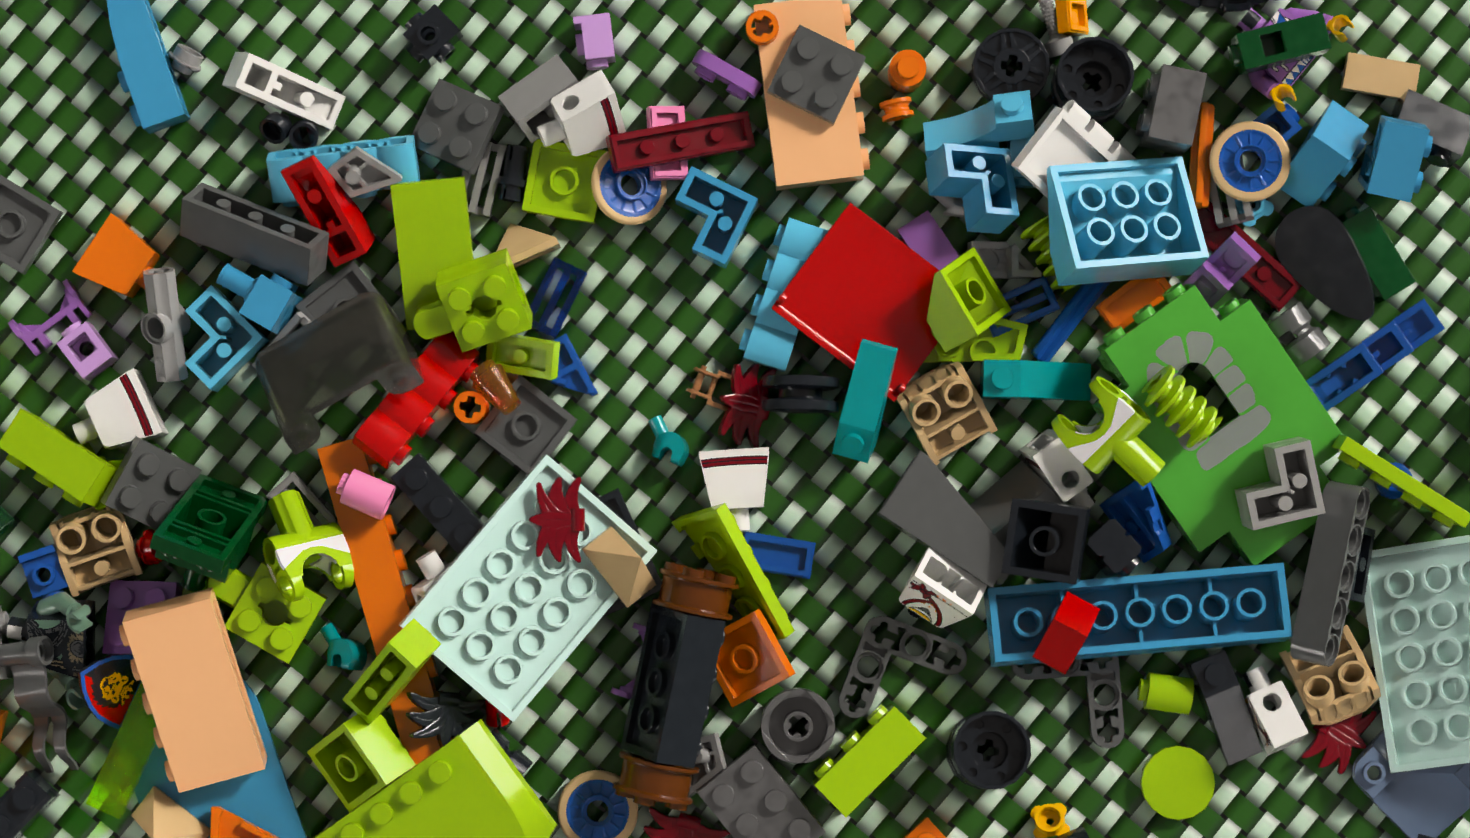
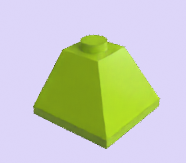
M974 247L934 274L926 321L932 330L934 338L941 344L945 352L978 336L1011 311V308Z

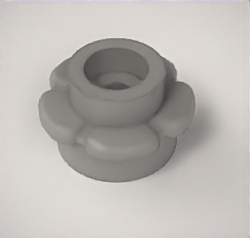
M178 43L174 52L169 51L168 55L173 59L171 66L177 71L186 75H191L192 71H201L200 64L204 57L196 50Z

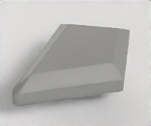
M358 146L327 168L328 172L350 198L401 182L403 178L400 173Z
M713 733L700 739L701 751L695 762V766L700 770L699 773L692 776L688 795L690 798L727 768L718 733Z

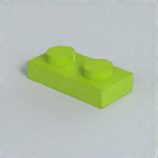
M515 334L487 344L485 369L547 380L556 379L558 376L560 342Z

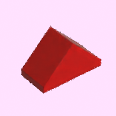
M1067 591L1032 657L1066 675L1087 639L1100 608Z

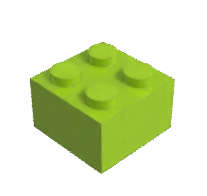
M356 714L307 751L349 812L416 765L407 749L400 743L381 714L370 725Z

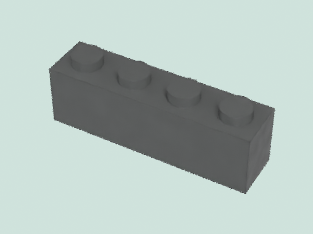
M200 183L182 198L180 236L305 286H308L326 270L329 232L205 183Z

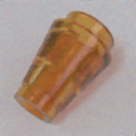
M490 359L480 364L471 373L472 388L500 410L503 415L512 413L521 404V400L517 397L518 395L501 364H496Z

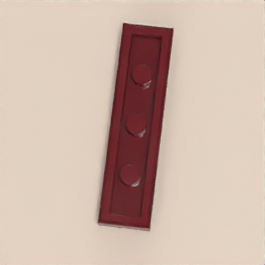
M748 111L613 134L606 137L613 174L755 147Z
M1209 201L1207 208L1197 209L1208 252L1212 254L1235 231L1261 256L1258 262L1240 280L1278 313L1302 285L1236 224L1218 228L1212 202Z

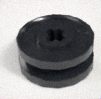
M1019 28L1000 29L988 35L978 46L972 63V80L979 94L988 102L992 101L993 95L1026 90H1030L1031 101H1033L1044 88L1050 72L1049 55L1043 43L1031 32ZM1008 60L1015 61L1014 67H1020V70L1015 71L1012 77L1005 75L1006 70L1001 69V66H1005Z
M769 375L762 377L763 387L779 390L778 397L762 400L763 411L794 414L839 412V402L822 398V391L839 388V378L816 375Z

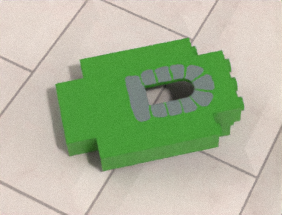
M1180 282L1162 294L1164 300L1154 307L1148 304L1138 310L1132 316L1135 321L1122 329L1121 326H1117L1102 337L1104 343L1097 347L1101 354L1098 359L1105 370L1114 372L1121 382V385L1117 387L1127 393L1151 419V423L1138 437L1165 461V465L1150 482L1156 499L1190 548L1200 553L1226 534L1246 563L1258 565L1316 523L1318 517L1316 515L1257 530H1251L1242 526L1235 489L1270 481L1263 445L1298 436L1309 439L1312 445L1321 493L1323 494L1329 479L1320 468V465L1338 453L1337 450L1332 448V445L1339 434H1343L1250 299L1241 298L1237 300L1236 297L1231 298L1217 309L1220 314L1216 316L1195 285L1185 284L1183 286ZM1188 363L1203 365L1238 414L1204 441L1191 448L1186 446L1191 436L1189 433L1180 438L1175 436L1180 426L1178 423L1169 428L1165 426L1169 417L1168 413L1159 417L1154 415L1159 405L1157 402L1148 407L1144 405L1148 396L1147 392L1142 393L1144 386L1155 374L1168 365H1172L1175 368L1173 377L1177 376L1178 371ZM1097 401L1092 407L1102 420L1104 417L1103 408Z

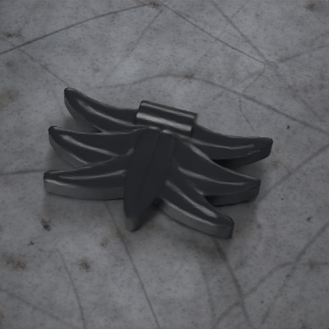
M436 691L431 698L420 696L414 692L407 693L411 702L424 710L423 712L406 713V716L412 722L422 727L410 733L409 737L428 738L437 735L439 746L442 747L450 741L451 737H456L479 719H482L470 717L466 714L482 707L485 704V699L464 701L460 699L458 693Z

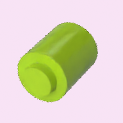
M1148 672L1146 679L1140 678L1137 700L1143 701L1144 709L1189 715L1194 694V679Z

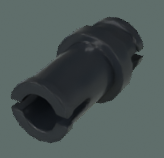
M508 144L506 147L507 153L503 176H499L498 185H501L498 199L521 203L522 190L526 188L527 183L524 178L530 148Z

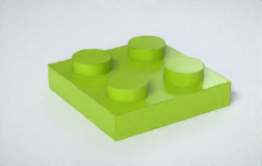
M541 139L535 140L522 212L595 224L598 205L593 197L591 177L597 161L607 151L597 150L580 156H573L565 143L557 142L545 148Z

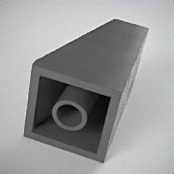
M919 451L876 515L924 547H931L986 584L987 588H992L994 584L1002 585L1009 576L1007 573H1001L1005 547L928 455Z

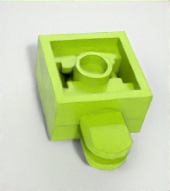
M505 248L437 272L436 290L440 298L418 305L413 321L417 334L426 340L454 332L463 353L532 329L533 313L508 250Z
M265 561L261 562L253 577L235 568L225 583L212 578L208 582V588L213 587L217 600L234 609L225 624L226 629L287 664L291 662L328 598L304 584V597L294 602L287 601L275 584Z

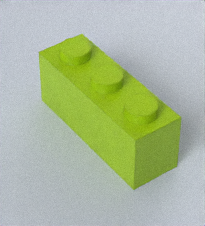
M20 408L0 440V448L8 453L5 458L7 461L22 470H25L27 466L36 471L33 476L34 479L51 489L54 485H57L64 490L61 496L80 508L83 503L97 508L118 469L36 414Z
M413 618L386 644L342 700L370 725L399 696L439 648L441 643Z

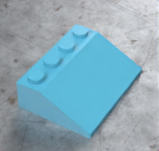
M1182 156L1054 165L1047 168L1050 254L1059 286L1191 275L1209 258Z

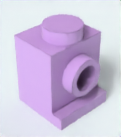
M601 13L573 17L575 30H582V34H575L578 56H585L587 70L594 71L609 68L608 63L616 62L610 14Z
M78 321L70 325L61 333L64 338L56 343L82 379L91 381L119 360L92 323L87 321L83 324ZM91 342L94 346V351L89 356H85L82 348L84 344Z

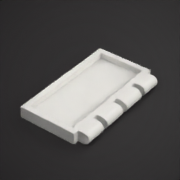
M1069 100L1062 108L1054 107L1012 162L1011 166L1048 198L1047 168L1049 166L1137 159L1118 141H1114V137L1094 119L1090 120L1091 116L1074 100Z

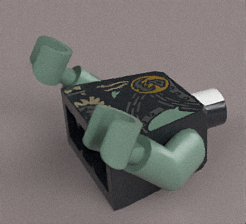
M59 592L37 601L28 614L27 619L12 616L7 626V637L27 641L30 637L45 635L51 639L54 647V658L51 664L45 665L46 670L58 679L66 689L68 705L72 709L78 710L86 706L80 692L78 671L95 660V601L75 600L68 593Z

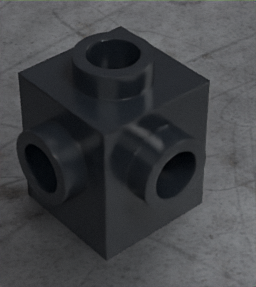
M435 4L424 14L421 12L415 14L406 23L405 28L407 31L403 33V36L408 41L404 48L419 64L425 59L431 66L437 61L442 64L449 59L456 51L454 45L463 37L460 29ZM435 35L432 40L426 41L428 36Z

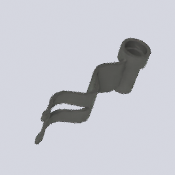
M44 635L30 637L25 642L0 644V666L11 667L14 678L15 700L19 707L31 713L34 719L33 754L36 760L43 766L45 772H54L53 766L45 752L49 717H51L53 723V746L55 752L69 766L71 771L79 770L77 762L70 756L66 747L67 713L60 704L53 702L48 692L45 665H49L53 661L54 647L51 639Z

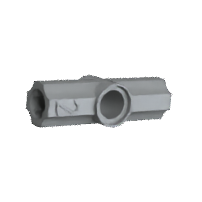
M151 268L143 271L148 313L141 320V331L144 338L153 347L157 382L181 381L188 378L187 366L184 364L186 356L183 336L189 332L190 318L185 309L179 305L174 268Z

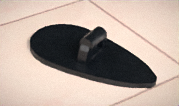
M1305 206L1290 212L1281 221L1275 236V250L1282 266L1300 285L1332 310L1360 321L1370 319L1375 311L1371 279L1353 238L1341 220L1330 210L1318 206Z

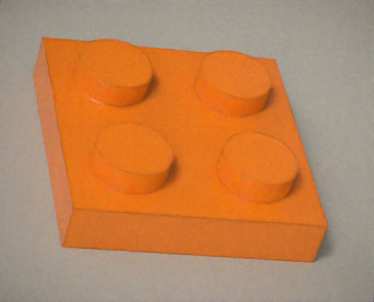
M760 608L724 628L725 640L719 651L716 679L732 708L795 674L792 665Z

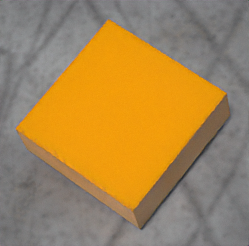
M1055 0L1058 34L1077 37L1088 35L1086 0Z

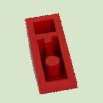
M314 155L280 171L310 225L329 232L327 255L334 267L367 253L376 237L359 207Z

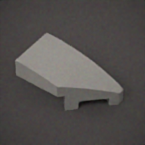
M971 241L967 243V251L973 247L976 249L993 279H1031L1042 277L1041 271L1037 267L1032 266L1020 253L1021 250L1016 244L1009 245L1007 242Z

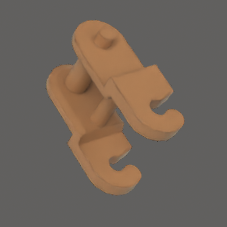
M704 365L701 366V369L694 367L693 370L698 372L692 389L686 388L685 391L691 393L690 398L702 397L707 399L706 405L726 412L729 407L712 401V394L717 381L721 377L731 380L732 375L720 370L716 375L706 371L707 366ZM705 375L712 378L707 394L699 392Z

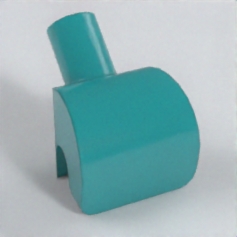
M661 415L650 419L648 423L656 437L652 456L662 460L665 452L671 449L670 462L682 467L689 455V446L686 440L674 432H669Z
M329 623L320 629L329 645L327 666H337L342 669L356 671L364 669L367 661V651L361 642L354 639L341 638L333 623Z

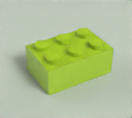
M891 703L886 708L880 704L866 718L870 724L860 734L856 730L851 732L839 745L843 751L834 760L827 756L813 770L817 776L813 780L814 786L845 817L926 739Z

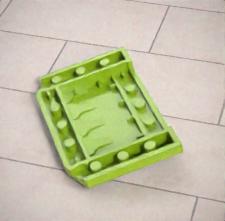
M479 719L447 744L313 838H550L557 823L482 719Z

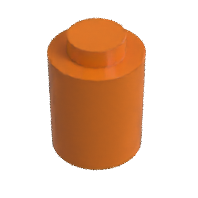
M914 50L898 52L892 58L887 76L890 85L902 93L915 91L923 82L926 74V62L922 55Z

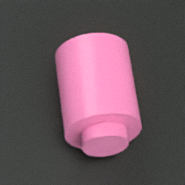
M354 469L350 475L347 473L343 474L336 493L341 495V504L382 520L391 504L396 486Z

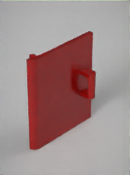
M850 202L775 301L771 309L852 370L854 369L862 339L898 348L887 396L895 402L899 394L906 390L908 382L938 343L926 319L934 274L939 270Z

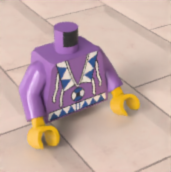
M1292 7L1286 10L1279 8L1270 20L1267 21L1251 8L1237 25L1246 32L1320 12ZM1323 13L1328 34L1332 33L1339 42H1346L1348 38L1339 30L1344 26L1354 28L1349 17L1342 14L1333 17ZM1315 57L1249 73L1248 77L1251 86L1268 99L1273 100L1278 111L1284 112L1286 108L1281 99L1289 97L1294 102L1297 101L1291 86Z

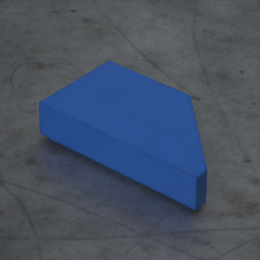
M567 334L553 340L560 342L558 376L556 379L550 380L551 384L591 396L597 395L598 392Z

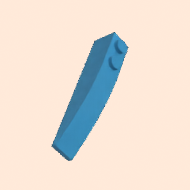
M106 0L110 27L118 60L122 71L117 72V76L125 93L130 91L134 105L129 106L135 125L137 127L142 126L146 132L151 134L190 120L189 112L149 0Z

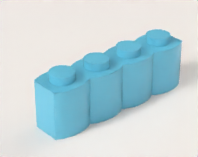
M414 135L270 152L267 155L266 163L273 203H282L284 207L299 206L280 172L282 169L314 155L327 170L329 166L356 146L403 176L401 182L420 181ZM389 185V186H386V187H383V188H380V189H377V190H374V191H371V192H368V193H365V194H362V195H359V196H356V197H357V198H369V197H373V196L377 195V191L382 190V189L391 190V188H390V185Z
M792 218L788 219L786 226L779 224L773 245L778 246L779 250L775 260H767L762 280L768 281L764 295L756 294L750 312L751 315L757 317L752 330L745 328L739 345V349L745 351L743 359L785 373L799 329L772 310L771 307L828 230Z

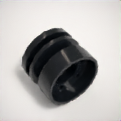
M1100 36L1084 37L1072 43L1061 55L1051 81L1050 89L1053 104L1062 108L1069 100H1074L1091 116L1090 120L1094 119L1100 125L1112 120L1122 109L1134 82L1133 63L1128 53L1115 41ZM1094 82L1097 85L1095 91L1092 88L1087 91L1083 89L1084 83L1089 85Z
M999 711L973 713L961 719L950 731L946 743V759L952 773L962 783L976 789H1002L1015 783L1027 770L1031 758L1030 739L1024 726L1013 716ZM987 740L988 747L994 749V754L987 756L984 761L983 754L977 753V748L984 745Z

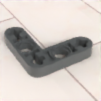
M886 616L873 617L864 628L838 699L839 708L845 715L851 718L863 717L868 713L891 654L942 674L955 675L966 666V652L957 643ZM881 622H886L887 630L897 635L898 627L906 629L899 639L898 651L891 649L895 641L883 638L881 643L874 641L876 635L871 633L872 626H880ZM911 635H920L926 642V649L919 656H911L905 649V641ZM933 640L940 642L936 650L948 653L950 648L956 649L955 656L960 658L959 664H952L949 669L944 668L945 661L934 656L933 663H927L925 660L932 652ZM872 656L877 660L879 668L873 677H863L858 672L857 665L861 658ZM853 676L862 683L873 684L870 692L863 688L861 699L865 701V705L863 708L857 707L855 712L848 710L849 703L844 701L846 695L853 696L856 691L857 685L850 684Z
M1118 656L1111 657L1110 661L1105 662L1103 669L1099 668L1097 662L1085 663L1086 671H1080L1082 659L1074 660L1073 667L1067 671L1066 675L1049 666V674L1043 673L1044 666L1032 667L1031 674H1025L1024 668H1018V665H1011L1012 672L1024 680L1085 676L1091 740L1102 748H1113L1121 743L1125 730ZM1100 684L1109 685L1114 692L1112 702L1105 706L1098 704L1093 696L1095 688ZM1116 709V717L1108 715L1110 727H1116L1117 733L1116 735H1111L1110 742L1106 743L1103 736L1097 735V729L1103 728L1104 725L1103 716L1095 718L1094 711Z

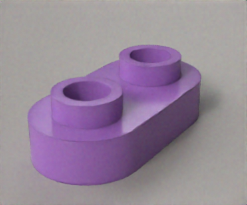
M698 49L692 60V64L697 67L694 71L695 74L711 83L715 79L728 85L726 91L743 101L746 100L747 96L755 98L762 86L752 76L702 49Z

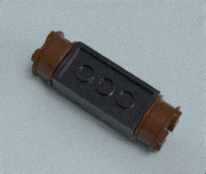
M665 561L664 568H659V572L663 574L659 598H654L651 603L620 746L621 749L626 750L619 753V756L624 759L620 779L618 782H613L612 787L616 789V795L631 798L637 804L654 807L656 802L665 803L667 808L687 811V806L693 803V799L688 797L692 776L699 773L700 770L695 766V762L701 751L700 739L704 721L709 714V697L712 684L717 677L716 665L719 651L725 640L724 628L726 622L719 619L732 620L733 616L728 613L732 591L739 589V585L736 584L737 577L721 574L705 568H690L686 565Z

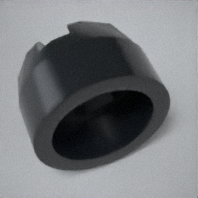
M273 112L260 122L259 129L267 141L273 144H280L289 136L292 122L288 115Z
M307 120L296 122L289 132L290 144L295 149L314 147L319 139L318 128ZM301 127H307L310 142L304 143Z

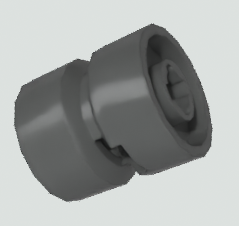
M1301 301L1267 324L1296 367L1311 359L1330 344V341L1319 327H1312L1310 325L1312 317Z

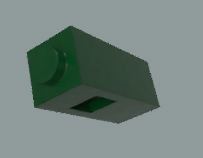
M1323 12L1238 33L1230 40L1232 45L1228 46V56L1232 67H1238L1241 76L1326 54L1332 46Z
M1355 206L1338 216L1353 238L1364 261L1377 304L1416 282L1370 206L1361 212Z

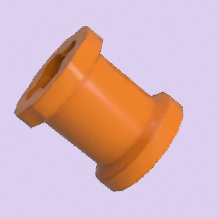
M475 391L460 393L453 404L456 417L460 421L471 425L479 424L490 412L489 402L483 394ZM475 397V403L481 405L480 412H474L472 418H469V412L463 410L464 403H470L471 398Z

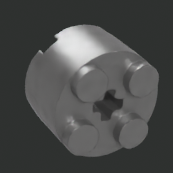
M790 688L779 692L766 704L761 716V733L767 748L777 758L795 764L812 762L821 757L832 744L835 734V718L830 706L819 694L805 688ZM794 716L799 720L805 717L807 719L804 724L806 732L802 735L798 731L791 734L788 731L791 728L790 718Z

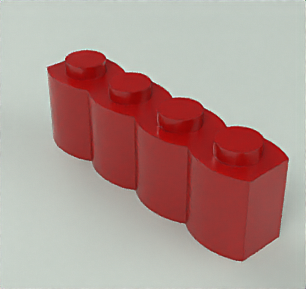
M454 332L434 338L401 380L355 433L352 443L387 470L393 463L400 466L413 449L408 444L416 435L423 438L435 423V420L431 418L432 415L439 408L445 411L458 395L454 391L455 387L462 380L468 383L477 373L480 365L476 362L480 352L474 348L462 353Z

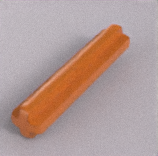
M1201 102L1193 144L1190 148L1189 183L1196 209L1207 208L1210 200L1211 171L1209 157L1213 146L1215 107L1208 102Z

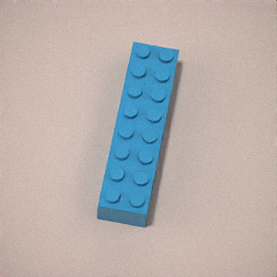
M1284 563L1080 580L1077 584L1053 582L987 588L984 593L991 667L1042 663L1032 656L1067 591L1100 608L1091 631L1074 660L1285 642L1292 637Z

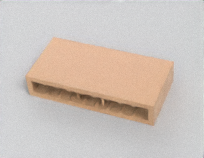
M788 0L753 5V13L757 10L769 11L776 16L779 24L776 39L768 45H758L776 191L863 180L864 170H870L868 148H861L859 134L865 133L863 112H856L854 98L861 97L858 76L834 125L767 93L799 25L855 51L854 40H847L845 26L851 25L849 3L842 4V0ZM763 19L761 23L755 22L756 36L761 37L763 33L770 34L773 28H768L770 23L768 20Z
M213 587L126 611L122 625H119L120 637L125 647L130 646L134 657V659L130 660L132 673L136 681H142L145 693H142L143 706L147 715L153 714L156 727H153L154 739L159 749L164 748L168 760L164 761V766L169 782L175 781L178 792L181 793L264 770L268 756Z

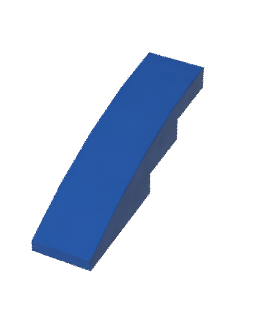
M1423 298L1312 375L1306 382L1325 410L1328 411L1412 353L1414 349L1443 331L1445 327Z

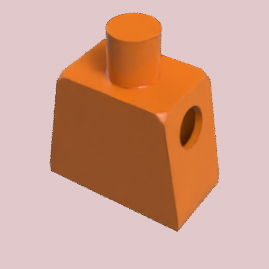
M110 213L72 272L133 298L141 287L145 289L143 271L154 268L160 259V255L122 219Z

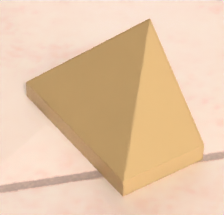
M510 223L497 251L507 248L514 268H517L561 248L554 236Z
M612 526L608 527L582 548V551L626 608L656 586L642 558Z
M153 786L131 815L150 838H208L211 832L208 826L156 786Z

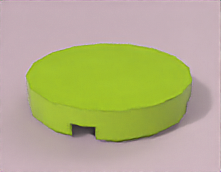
M1175 745L1160 749L1147 760L1142 768L1140 785L1142 795L1151 809L1163 817L1182 820L1194 817L1207 807L1213 797L1215 779L1213 769L1203 755L1192 748Z

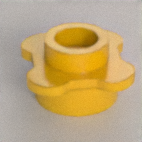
M1062 803L1044 804L1042 806H1035L1031 810L1030 815L1035 820L1036 826L1033 831L1035 838L1060 836L1070 831V827L1065 823V815L1067 813L1065 805ZM1048 819L1054 821L1052 825L1047 824Z

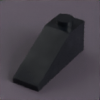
M1217 649L1186 662L1185 666L1190 678L1194 679V687L1227 765H1232L1263 752L1240 684L1226 651Z

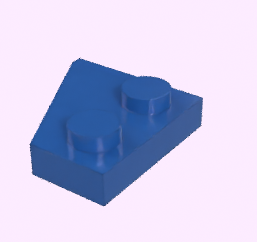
M1134 480L1099 505L1110 520L1116 519L1126 530L1125 536L1131 535L1142 547L1138 557L1143 563L1157 556L1172 544L1151 482L1142 487Z

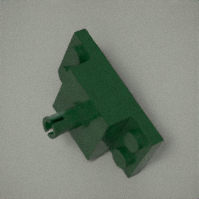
M200 474L155 531L149 548L156 550V558L186 569L181 585L189 591L197 592L203 590L206 577L225 583L247 553L254 527L265 513L269 499Z

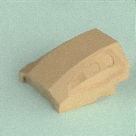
M959 361L938 366L908 383L906 390L899 394L896 399L925 453L935 465L940 463L939 460L976 438L987 432L992 434L998 430L983 400Z
M108 506L101 511L95 509V507H90L50 523L49 529L56 547L59 563L72 597L129 576L143 574L141 560L137 554L123 513Z
M1345 625L1343 628L1339 652L1334 664L1330 667L1293 659L1291 652L1287 653L1286 650L1279 653L1282 663L1305 706L1312 725L1336 724L1366 711L1381 697L1380 688L1348 625Z

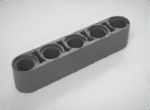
M1329 481L1323 490L1322 498L1326 513L1320 514L1317 517L1290 646L1293 659L1327 667L1334 664L1339 652L1370 506V492L1367 487L1336 481Z

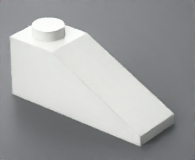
M235 51L222 86L329 130H333L346 98L344 95L246 52Z

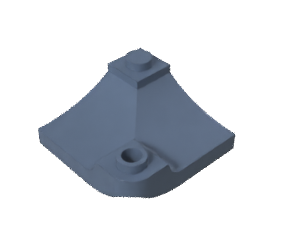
M1384 729L1362 750L1353 763L1352 777L1356 785L1407 838H1417L1418 834L1437 838L1456 819L1470 809V763L1390 773ZM1371 766H1376L1379 769V775L1371 780L1367 775V771Z

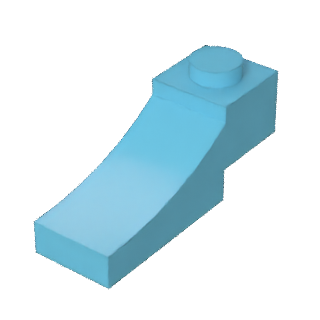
M1030 90L993 95L992 101L974 110L945 119L924 122L923 130L927 159L943 143L1000 148L999 142L1031 138L1035 134Z

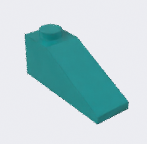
M862 339L840 416L833 454L868 463L877 444L898 348Z
M984 359L980 365L981 399L1091 400V389L1089 387L1091 382V364Z

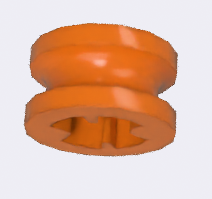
M757 10L748 17L746 35L751 42L764 46L776 39L779 24L774 14L766 10ZM763 19H766L770 22L768 28H773L770 34L763 33L761 37L754 34L756 28H751L754 22L761 23Z
M899 97L879 103L880 109H883L885 115L882 116V122L899 121L914 116V110L909 108V103L912 102L911 97Z

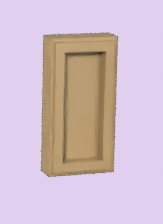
M1348 52L1346 54L1340 90L1398 100L1408 89L1416 92L1421 65Z

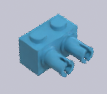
M227 263L216 280L218 285H222V287L244 298V304L238 313L277 335L297 311L296 305L303 300V298L295 294L298 289L297 286L273 273L270 279L262 274L254 279Z

